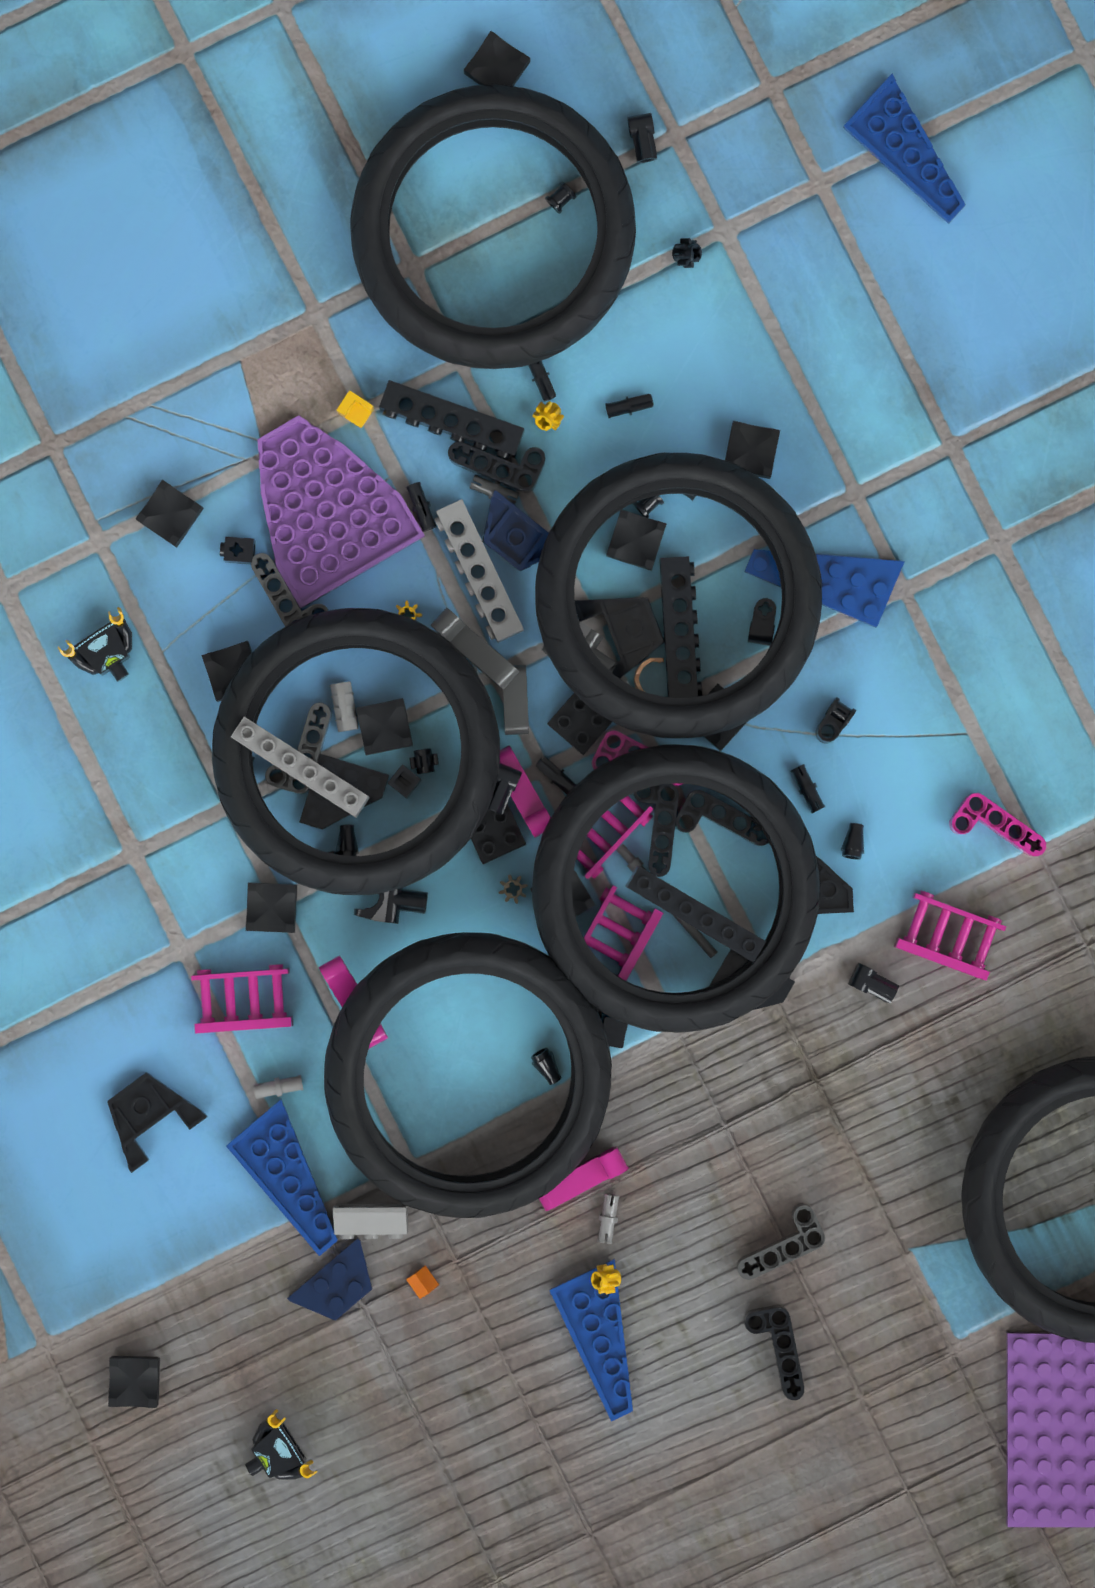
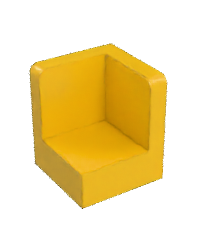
M349 390L336 411L345 419L362 428L374 411V406Z

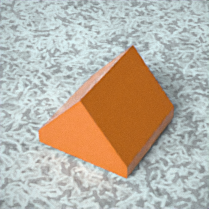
M426 1265L406 1279L419 1299L428 1295L439 1286V1283Z

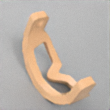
M648 658L640 664L634 676L635 688L644 691L639 681L642 669L652 662H664V658Z

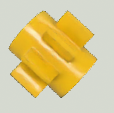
M549 401L546 404L540 402L532 417L536 418L535 423L540 429L548 431L551 428L557 430L564 415L561 414V409L556 403Z
M405 601V606L402 608L396 605L399 615H403L405 610H409L411 614H414V617H411V619L415 621L423 616L421 613L415 612L418 608L417 604L410 607L408 601Z
M613 1264L597 1265V1271L592 1273L591 1283L598 1290L599 1294L615 1293V1287L620 1286L621 1275L617 1269H614Z

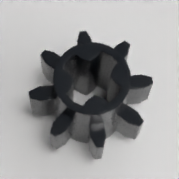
M680 238V244H675L673 247L672 257L677 262V266L694 268V262H699L702 257V249L697 244V240Z
M431 748L414 750V757L409 758L411 769L416 768L417 774L435 772L434 765H439L437 753L432 754Z

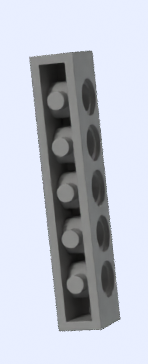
M461 499L436 511L438 517L434 520L440 532L445 530L448 539L444 541L449 552H455L458 561L455 564L460 575L465 573L469 581L465 585L470 596L475 595L479 602L475 607L480 617H486L489 623L485 628L491 640L496 638L499 643L524 631L463 500ZM455 523H461L464 526V532L460 535H454L451 532V526ZM466 544L472 545L475 549L474 554L470 557H465L461 554V548ZM475 566L484 568L485 574L482 578L477 579L471 575V570ZM492 588L495 591L494 598L491 600L483 599L481 596L483 589ZM496 609H501L505 612V618L501 622H496L491 617L492 612Z
M243 717L231 736L235 741L355 818H357L370 798L246 717Z

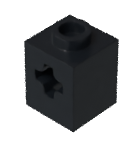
M225 537V542L220 544V557H224L223 561L225 563L251 565L252 559L255 556L256 541L252 538ZM236 545H239L243 552H240L236 557L231 550L236 549Z
M402 764L388 781V784L407 799L422 780Z

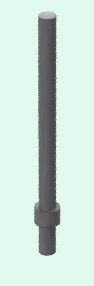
M624 844L616 849L628 863L627 867L632 872H634L637 865L645 869L642 866L644 863L639 857L635 858ZM674 916L710 958L717 953L716 949L698 929Z

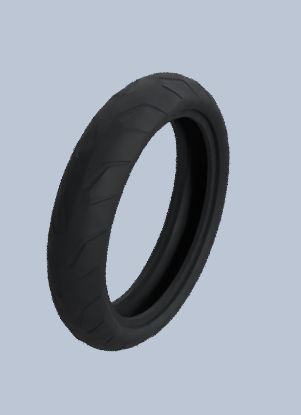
M500 84L474 85L452 90L421 103L396 122L370 153L356 186L350 217L352 251L357 271L367 295L385 321L402 337L422 351L448 363L481 369L527 366L566 350L586 336L605 316L618 297L630 270L636 238L635 207L625 171L618 156L599 131L573 108L561 101L531 89ZM490 127L519 130L534 135L558 149L576 167L590 191L597 218V240L591 262L583 278L570 295L558 306L534 320L519 325L499 328L477 327L454 321L438 313L423 302L408 286L395 263L389 232L392 206L397 191L404 177L416 161L433 146L453 135L468 130Z
M664 452L630 460L608 470L590 481L562 510L545 540L537 568L535 581L536 616L544 647L553 665L568 687L589 708L617 725L635 732L660 738H697L727 731L746 723L768 709L793 684L805 665L816 640L822 610V578L814 547L806 529L793 508L769 484L741 466L726 460L703 454ZM664 494L696 495L727 506L745 518L756 529L770 549L777 566L781 583L782 605L774 639L765 656L750 673L733 685L715 693L692 698H671L650 694L634 688L615 676L601 663L593 653L580 628L576 613L574 586L578 563L584 549L595 532L615 513L630 504L653 496Z
M343 608L309 615L289 624L262 642L243 661L229 683L219 706L213 729L212 764L218 795L227 817L243 842L266 865L288 879L312 889L340 895H373L403 888L425 878L443 867L467 844L487 813L493 797L499 773L500 737L493 705L486 688L472 665L446 638L422 623L403 615L380 609ZM349 648H366L391 653L407 660L426 673L438 685L450 703L457 719L461 740V760L456 784L448 802L437 818L423 832L405 844L389 851L365 856H344L324 852L301 842L290 834L275 819L260 794L254 775L252 751L231 738L243 717L257 724L260 712L269 695L291 671L321 654Z
M668 744L638 749L623 754L593 770L565 796L545 827L534 862L532 883L533 909L539 935L549 957L593 1007L615 1020L649 1031L681 1033L714 1028L730 1023L760 1006L790 978L802 959L810 942L819 911L820 880L815 849L811 836L792 802L770 778L748 763L732 755L702 746ZM673 783L693 784L714 790L727 796L747 811L762 829L772 848L779 877V899L776 915L765 939L766 943L754 963L749 961L739 971L715 985L695 991L678 993L659 992L636 986L623 980L606 968L586 944L575 918L572 901V878L575 862L585 837L598 819L614 804L637 791L652 786Z
M461 932L420 940L403 948L378 964L356 985L340 1010L332 1028L325 1054L324 1091L330 1120L341 1145L352 1163L376 1187L404 1205L417 1210L446 1217L481 1218L513 1211L534 1202L552 1191L576 1169L600 1132L609 1102L612 1061L606 1032L596 1008L565 977L548 955L526 943L497 934ZM458 974L496 976L516 983L532 992L550 1008L558 1019L567 1040L571 1060V1081L566 1104L558 1122L546 1139L534 1151L518 1162L498 1171L472 1176H458L432 1171L414 1163L399 1153L378 1130L368 1110L364 1092L366 1056L373 1036L385 1016L402 998L413 990L436 979Z
M1095 1056L1076 1058L1047 1067L1036 1072L1011 1090L997 1104L981 1125L966 1162L961 1190L963 1222L973 1257L980 1271L997 1295L1015 1312L1032 1324L1060 1337L1088 1343H1095V1302L1074 1299L1048 1288L1037 1280L1024 1266L1010 1241L1003 1213V1189L1010 1161L1017 1147L1032 1127L1046 1115L1067 1103L1095 1096Z

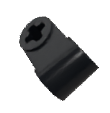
M762 598L756 603L749 629V643L771 645L776 615V605L771 599ZM763 604H768V609L772 611L768 612L766 616H763L762 611L758 610V607L761 608Z
M836 697L816 728L817 739L824 744L833 742L843 728L847 726L857 710L848 708ZM823 726H829L833 729L832 738H825L822 735L821 729Z

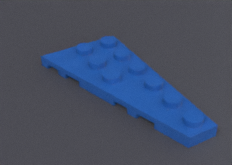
M891 74L848 120L843 128L949 224L966 204L953 181L949 178L942 161L934 151L933 145L918 118L911 110L904 93L901 92L896 83L894 75Z
M754 549L744 572L781 587L779 573L771 551ZM816 554L822 578V605L877 628L905 561Z
M281 1099L226 1145V1147L318 1256H320L336 1243L338 1238L334 1235V1228Z
M615 1258L604 1263L607 1265L613 1264L614 1269H616ZM597 1267L549 1289L612 1422L633 1412L618 1287H615V1293L599 1294L598 1290L591 1283L592 1273L597 1271Z

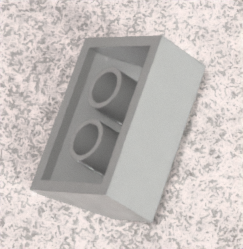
M403 1203L335 1204L333 1207L334 1235H340V1239H354V1235H364V1239H378L379 1235H388L389 1239H401L403 1234L408 1233V1206Z

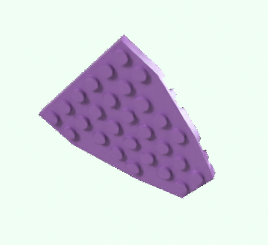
M298 415L257 439L261 496L276 567L301 609L425 537L399 492L393 489L344 444L327 435Z

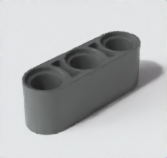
M513 665L519 671V674L503 690L505 735L529 734L526 665Z

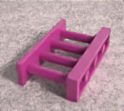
M629 796L620 800L638 818L629 829L609 810L601 816L621 837L611 846L591 828L587 837L605 854L595 864L586 854L579 850L577 860L589 870L584 876L587 880L590 877L595 879L604 870L601 865L639 824L644 827L653 817L651 814L653 808L651 806L644 811Z
M612 885L610 889L606 887L599 900L603 901L583 938L588 946L619 962L618 965L622 968L617 976L627 981L664 913L655 908L652 912L649 910L646 912L615 895L617 887ZM609 902L642 920L641 923L645 926L641 933L637 931L634 933L603 916L602 914ZM597 923L629 940L630 944L633 945L630 953L622 954L593 938L591 934Z
M922 890L920 894L913 893L912 898L920 900L907 936L904 935L903 940L897 938L894 947L987 981L990 972L984 970L986 966L984 962L996 929L1005 931L1007 927L1001 925L1002 920L990 915L985 919L933 900V894ZM931 904L941 908L942 911L930 944H927L926 948L916 945L918 942L916 937L927 907ZM952 912L965 918L952 953L949 952V955L946 956L939 953L940 948L938 947ZM974 921L987 925L975 961L972 960L970 965L962 962L963 957L961 954Z
M283 964L269 965V970L212 974L211 969L197 970V975H192L191 980H200L202 1018H200V1023L195 1024V1034L292 1027L293 1016L287 1017V1012H284L281 975L288 974L289 968L283 969ZM272 975L274 998L272 1018H263V1014H260L258 976ZM234 977H248L251 1015H248L246 1020H239V1016H236ZM224 978L226 1016L224 1021L215 1022V1017H212L210 979Z

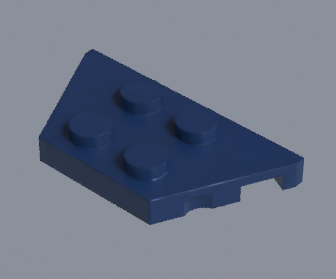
M494 490L490 500L482 542L517 570H525L539 562L549 532Z
M359 1237L287 1299L292 1303L336 1321L369 1293L373 1288Z

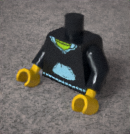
M117 607L118 616L113 617L110 611L108 612L109 623L74 646L69 640H65L69 648L61 650L58 646V650L64 657H68L78 669L92 675L99 673L102 676L111 672L116 681L119 682L129 675L122 663L130 658L132 632L126 620L123 619L122 609Z
M274 1410L258 1426L252 1439L254 1446L251 1450L255 1458L245 1464L251 1476H254L264 1469L269 1478L275 1477L278 1480L310 1478L318 1472L317 1470L311 1471L309 1465L314 1462L312 1460L306 1462L307 1458L284 1424L286 1418L278 1419L275 1415L278 1410Z

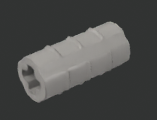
M351 682L330 685L338 732L359 729Z

